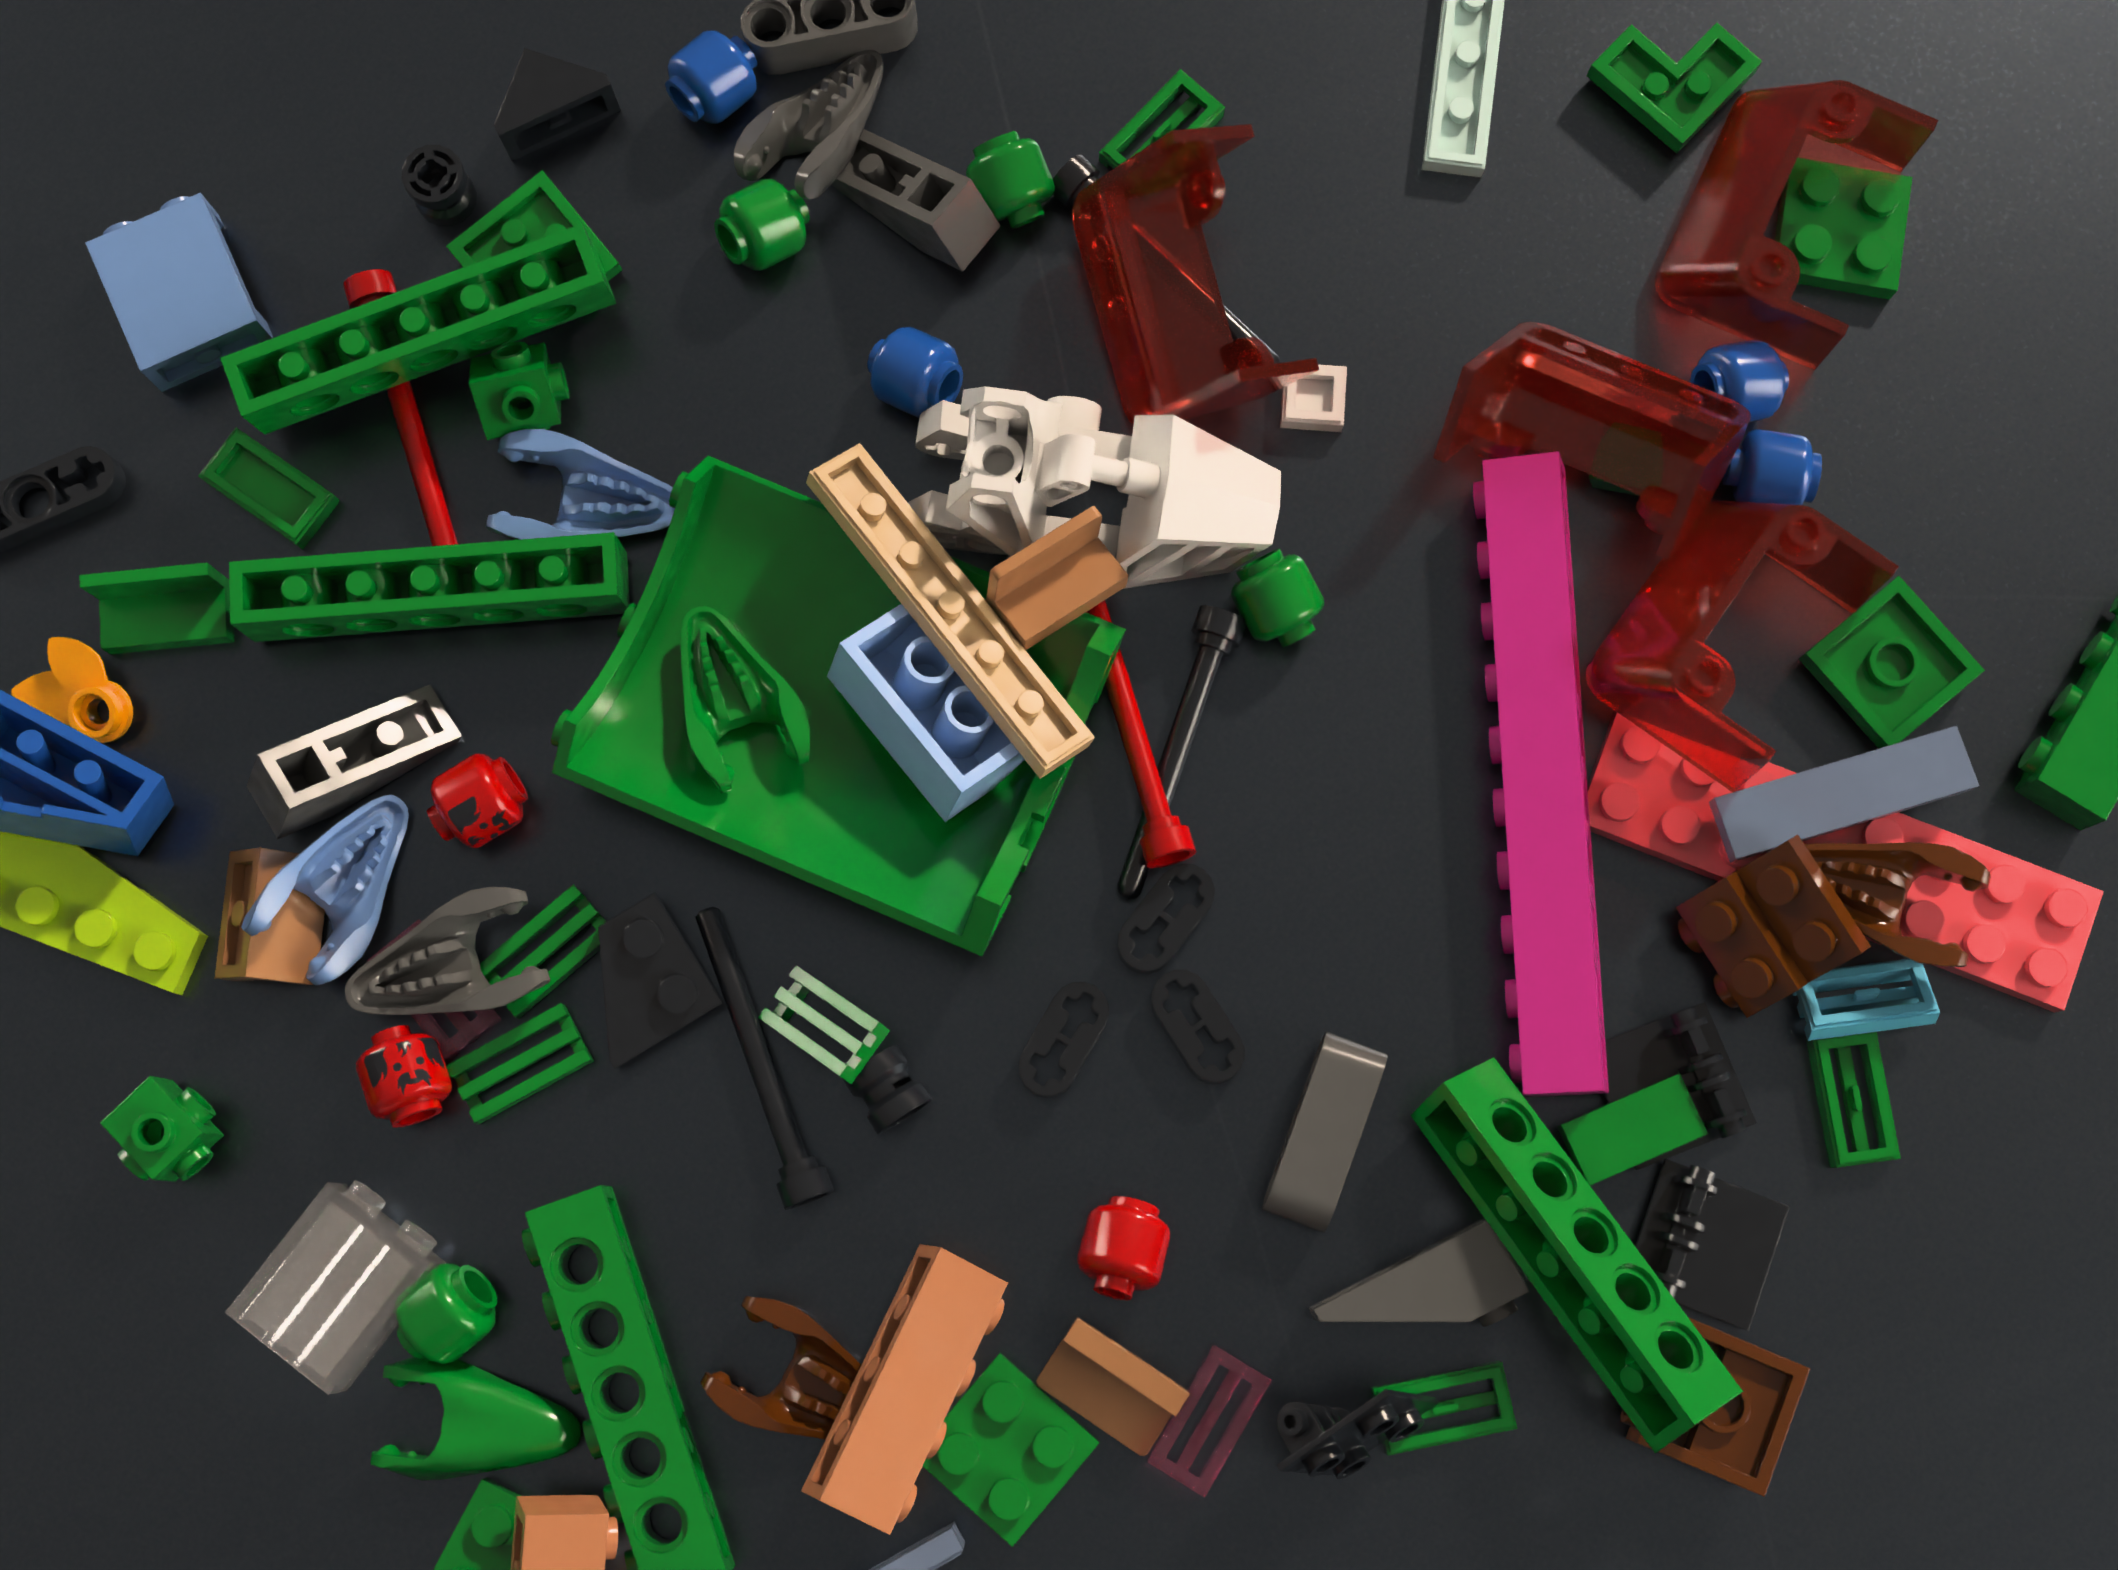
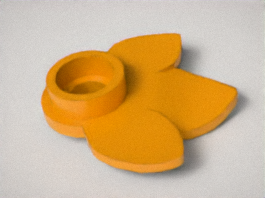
M69 637L49 638L47 655L51 670L23 680L11 689V695L100 743H107L121 738L128 731L133 719V706L127 692L120 685L108 680L100 655L90 646ZM101 700L105 701L109 709V719L107 722L103 721L97 712V706Z

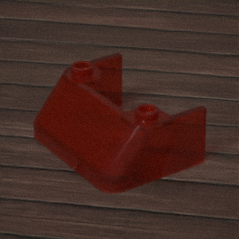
M1843 80L1761 88L1745 92L1735 101L1723 123L1655 276V287L1659 297L1673 309L1744 340H1759L1768 343L1779 355L1815 370L1845 336L1849 325L1791 300L1800 277L1798 260L1788 247L1763 236L1805 139L1809 134L1822 141L1839 145L1902 172L1933 133L1938 120Z
M1252 124L1172 130L1081 190L1075 199L1073 226L1123 409L1128 420L1133 425L1135 415H1175L1183 420H1188L1254 401L1319 370L1316 358L1275 364L1267 346L1256 337L1239 338L1233 341L1201 225L1210 221L1219 213L1225 197V182L1217 160L1255 137Z
M1524 322L1517 325L1463 366L1433 458L1445 463L1467 444L1473 447L1474 452L1478 456L1486 460L1521 456L1528 449L1538 453L1559 451L1564 464L1639 495L1636 509L1645 519V525L1652 531L1663 535L1656 555L1668 560L1697 528L1743 439L1751 419V414L1743 405L1730 398L1547 324Z
M1712 500L1702 504L1685 523L1587 664V684L1591 692L1600 701L1731 792H1735L1772 759L1776 750L1721 713L1734 693L1736 685L1735 674L1730 663L1704 642L1764 554L1852 614L1881 588L1899 567L1832 520L1808 506Z

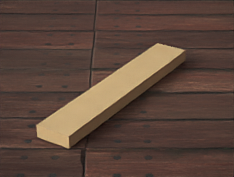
M860 443L809 472L806 481L809 488L1040 779L1090 746L1095 738L1094 735Z

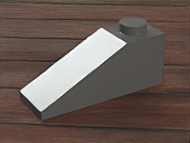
M863 129L853 157L831 184L920 251L962 272L1000 228L999 222L970 178Z
M429 684L257 754L246 787L276 838L280 839L338 814L459 742L461 734Z
M1480 1219L1308 1307V1310L1313 1320L1319 1322H1471L1478 1318L1482 1327H1486L1515 1313L1518 1308L1514 1299L1528 1293L1529 1290L1507 1248L1486 1219Z

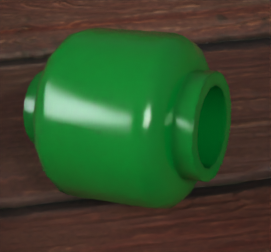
M1012 131L988 140L972 150L975 159L967 166L966 176L973 181L997 221L1007 219L1011 229H1015L1045 215L1041 204L1053 196L1055 185L1040 146L1035 140L1031 138L1020 139L1017 131Z
M763 179L727 196L723 200L719 208V218L714 223V229L718 242L730 261L738 265L743 264L752 270H765L797 254L803 248L806 242L805 224L809 223L810 214L804 199L799 196L796 190L791 189L788 191L776 180Z
M1280 548L1236 571L1240 580L1233 586L1231 596L1242 618L1245 619L1246 626L1251 635L1256 640L1268 641L1278 638L1282 647H1285L1316 630L1311 619L1323 609L1324 598L1300 556L1295 554L1283 556Z
M439 1264L397 1301L396 1319L399 1326L397 1336L403 1348L416 1358L421 1359L425 1357L439 1364L452 1363L459 1359L482 1340L495 1326L497 1295L490 1281L483 1273L470 1265H462L460 1267L456 1264Z

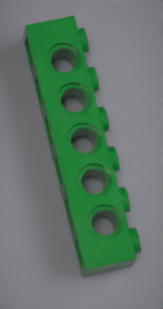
M581 223L223 356L220 359L241 417L265 435L491 351L503 344L515 342L617 303L597 250Z
M614 532L229 562L230 624L254 642L624 614L630 605L627 552Z
M1495 1057L1443 1082L1410 1115L1654 1453L1660 1451L1743 1392Z
M599 1185L525 1212L529 1228L522 1230L523 1245L530 1263L534 1268L542 1266L549 1291L542 1293L544 1311L551 1328L554 1331L562 1329L570 1353L562 1357L564 1374L574 1395L582 1393L590 1416V1419L583 1421L585 1440L595 1460L603 1457L611 1482L603 1488L606 1506L610 1517H616L618 1524L624 1523L632 1548L624 1552L627 1570H733L736 1565L612 1186ZM581 1245L591 1248L598 1260L596 1274L585 1284L576 1281L568 1269L570 1255ZM601 1308L610 1311L616 1317L619 1326L615 1341L608 1347L596 1344L590 1337L588 1330L591 1316ZM618 1373H626L632 1376L639 1386V1399L631 1410L619 1409L612 1403L609 1397L610 1382ZM637 1438L651 1440L660 1451V1465L654 1474H642L630 1462V1447ZM656 1504H669L679 1512L682 1528L677 1538L664 1539L653 1531L650 1524V1514Z

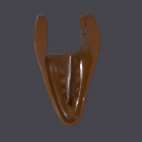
M1932 843L1805 844L1863 935L1894 953L1917 963L1950 967H1965L1967 965L1969 955L1958 944L1953 942L1941 944L1929 939L1903 936L1900 930V922L1907 893L1913 881L1919 876L1927 875L1960 884L1965 890L1972 892L1980 888H1988L1991 874L1974 857L1954 847Z
M745 1296L741 1306L746 1310L749 1320L755 1323L766 1320L772 1323L774 1329L782 1328L793 1333L796 1338L793 1358L785 1370L780 1383L771 1393L765 1396L757 1397L747 1392L744 1387L735 1386L731 1383L729 1375L722 1371L712 1374L706 1372L700 1381L703 1389L721 1410L736 1421L774 1432L826 1440L861 1364L817 1322L797 1307L774 1299Z

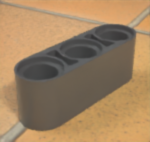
M754 0L742 13L741 31L744 42L750 47L756 57L757 66L755 68L768 75H781L844 62L851 56L864 50H873L879 54L903 49L914 40L918 31L915 0ZM887 7H895L902 10L893 17L877 15L880 10ZM828 19H837L843 22L834 29L818 27L823 21ZM770 31L784 33L779 39L772 42L759 40L763 34Z
M1327 1031L1324 1033L1269 1182L1262 1210L1322 1233L1326 1231L1337 1206L1386 1066L1387 1054Z

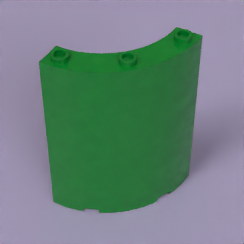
M708 455L690 473L683 471L678 476L669 499V506L675 508L644 592L638 604L631 603L625 610L617 631V636L620 640L599 676L574 710L566 709L560 715L554 727L551 744L558 748L552 773L967 951L983 956L1010 903L1012 896L1009 895V892L1019 872H1025L1076 755L1041 779L1024 760L993 790L945 822L827 677L839 643L900 605V601L821 502ZM951 556L986 600L990 572ZM699 606H708L722 614L754 650L795 691L805 707L810 726L808 763L798 766L795 760L787 756L785 752L787 742L778 725L750 723L729 731L716 744L723 753L722 759L724 763L731 766L735 772L732 790L720 793L693 753L687 735L681 669L680 631L683 618L689 610ZM1087 612L1026 650L1084 724L1087 721L1093 704H1097L1126 631L1123 627Z

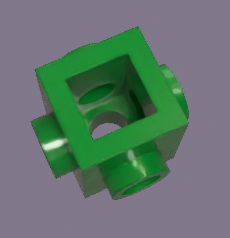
M510 342L495 348L491 354L471 358L469 387L487 440L500 438L511 432L524 429L549 430L551 426L561 424V400L570 398L568 383L561 362L550 363L544 342L527 345L525 342Z
M149 1076L100 1122L122 1146V1149L118 1152L121 1162L134 1175L144 1181H147L149 1178L160 1181H177L180 1178L182 1181L193 1177L210 1162L214 1155L210 1148L224 1136L211 1122V1119L216 1115L215 1110L198 1092L190 1087L183 1091L173 1080Z

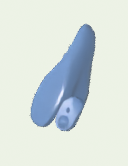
M546 429L519 430L506 434L499 440L498 453L505 456L511 462L521 460L557 467L562 475L563 488L559 512L552 525L531 518L511 516L508 512L500 511L487 517L485 527L491 532L518 540L612 532L617 537H625L668 528L675 510V508L669 506L672 486L621 463L579 440Z
M394 795L381 796L369 801L336 823L282 867L266 884L244 917L241 926L243 931L250 936L267 931L271 926L272 919L286 902L292 889L306 894L312 901L324 909L333 930L319 953L309 962L305 977L312 984L321 985L347 972L363 956L377 927L387 885L407 830L409 813L406 804Z

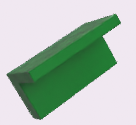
M209 563L79 575L80 588L99 600L100 646L108 654L235 642L234 627L230 624L229 579Z

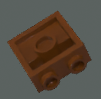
M1798 834L1676 907L1682 917L1678 922L1681 938L1694 952H1705L1717 971L1713 982L1718 996L1731 1008L1739 1006L1746 1018L1791 995L1807 983L1855 958L1871 947Z
M1689 1318L1743 1392L1662 1448L1658 1453L1765 1497L1811 1368ZM1622 1409L1621 1422L1630 1425L1626 1439L1651 1449Z

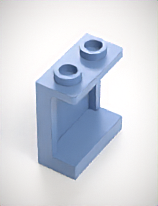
M201 192L191 197L182 196L171 199L164 203L159 211L133 222L124 221L111 225L101 236L85 242L140 372L161 392L222 366L220 358L273 338L266 320L253 305L221 232L224 225L220 216Z

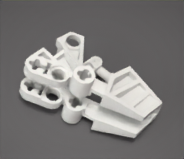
M993 387L963 389L961 405L942 400L920 414L915 442L916 448L932 456L963 460L960 480L949 485L948 494L931 490L908 502L943 548L1013 556L1069 521L1071 518L1047 516V507H1052L1088 491L1091 480L1117 486L1119 492L1129 494L1127 507L1122 509L1120 526L1101 523L1098 536L1129 575L1126 587L1123 589L1229 573L1273 544L1280 510L1281 471L1175 415H1135L1132 436L1099 431L1102 409L1100 405L1091 400L1074 396H1057L1044 401L1025 391Z

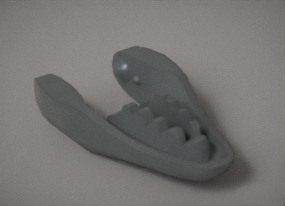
M873 50L858 52L810 88L792 97L773 103L757 115L745 127L737 140L734 149V165L737 175L744 180L754 181L766 174L784 156L810 152L797 171L795 188L800 197L809 200L819 198L835 181L854 155L882 81L884 68L881 54Z
M486 887L470 890L445 903L409 933L360 967L349 978L345 985V996L348 1004L357 1011L385 1015L477 1011L505 1006L545 986L550 982L547 969H539L535 966L526 967L520 975L508 977L491 985L480 969L479 959L475 950L476 934L480 923L505 913L508 915L517 914L523 906L528 904L526 891L508 887Z

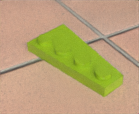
M0 831V927L174 994L183 995L208 938L205 933L149 893L135 886L117 873L110 865L81 846Z

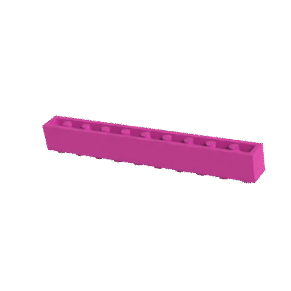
M1559 451L1482 460L1483 481L1473 482V499L1476 518H1486L1487 541L1477 543V562L1480 579H1490L1491 602L1481 603V624L1484 640H1494L1495 664L1485 665V687L1488 702L1498 701L1499 726L1489 727V749L1492 764H1502L1503 788L1493 789V812L1496 827L1506 826L1507 851L1497 852V876L1500 890H1510L1511 915L1501 916L1502 947L1504 954L1514 953L1516 978L1505 980L1506 1011L1508 1018H1518L1520 1044H1510L1511 1080L1513 1083H1522L1523 1095L1528 1097L1609 1094L1565 467Z

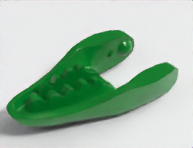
M699 606L689 610L683 618L680 631L681 669L687 735L693 753L720 793L732 790L735 772L731 766L724 763L722 759L723 753L716 744L729 731L750 723L778 725L787 742L785 746L787 756L795 760L798 766L808 763L810 726L805 707L795 691L754 650L722 614L708 606Z
M412 1357L385 1365L383 1368V1378H388L396 1387H403L410 1381L418 1382L420 1385H425L426 1383L435 1384L442 1396L444 1407L441 1436L434 1451L429 1456L416 1454L415 1451H410L409 1453L400 1452L395 1445L388 1444L381 1447L378 1451H372L370 1464L421 1481L444 1480L514 1468L556 1458L573 1450L581 1438V1424L578 1418L565 1407L509 1383L469 1363L457 1359L452 1363L439 1364L425 1357L421 1359Z

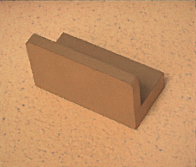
M1095 506L1070 519L996 565L990 571L986 602L1025 650L1126 587L1129 575L1098 538L1103 516Z
M261 847L230 851L214 979L230 981L268 980L313 985L305 976L308 971L309 962L321 950L325 911L306 894L292 889L288 899L272 919L271 926L267 931L250 936L241 928L245 915L257 900L266 884L282 867L294 859L298 853Z
M1078 1316L1036 1380L1039 1388L1140 1456L1148 1454L1171 1416H1177L1190 1395L1188 1390Z

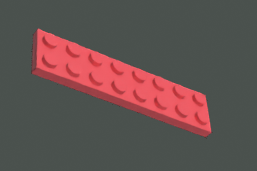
M1619 705L1614 710L1587 783L1591 832L1715 881H1720L1765 853L1730 863L1709 801L1722 795L1793 775L1796 772ZM1900 812L1803 841L1804 844L1932 843L1954 847L1974 857L1991 874L1988 888H1980L1972 892L1965 890L1960 884L1927 875L1917 877L1907 893L1905 906L1901 914L1900 930L1902 935L1929 939L1941 944L1956 943L1964 952L1968 953L1967 965L1965 967L1933 966L2055 1013L2065 1010L2104 891ZM1865 936V938H1866L1867 940L1872 941V942H1874V943H1877V942H1875L1874 940H1872V939L1868 938L1867 936Z

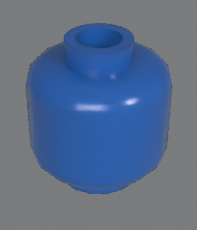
M704 31L671 57L667 67L669 79L666 81L665 87L675 106L689 120L697 122L702 119L707 123L718 124L754 96L757 90V82L753 69L757 66V60L750 47L738 36H733L729 39L718 31Z
M913 327L896 329L886 339L879 340L873 346L868 357L867 368L869 373H871L870 384L875 397L883 403L919 418L923 411L942 400L953 403L961 389L963 370L959 365L955 349L947 342Z
M1749 340L1718 345L1707 350L1692 371L1690 378L1691 398L1695 407L1715 424L1730 426L1760 421L1773 416L1781 406L1789 385V373L1785 363L1768 343L1759 340Z
M1754 429L1745 436L1740 448L1730 447L1728 449L1723 466L1722 482L1723 485L1733 486L1735 503L1745 510L1792 515L1800 509L1804 502L1812 503L1821 478L1822 457L1819 453H1813L1811 443L1807 437L1798 434Z

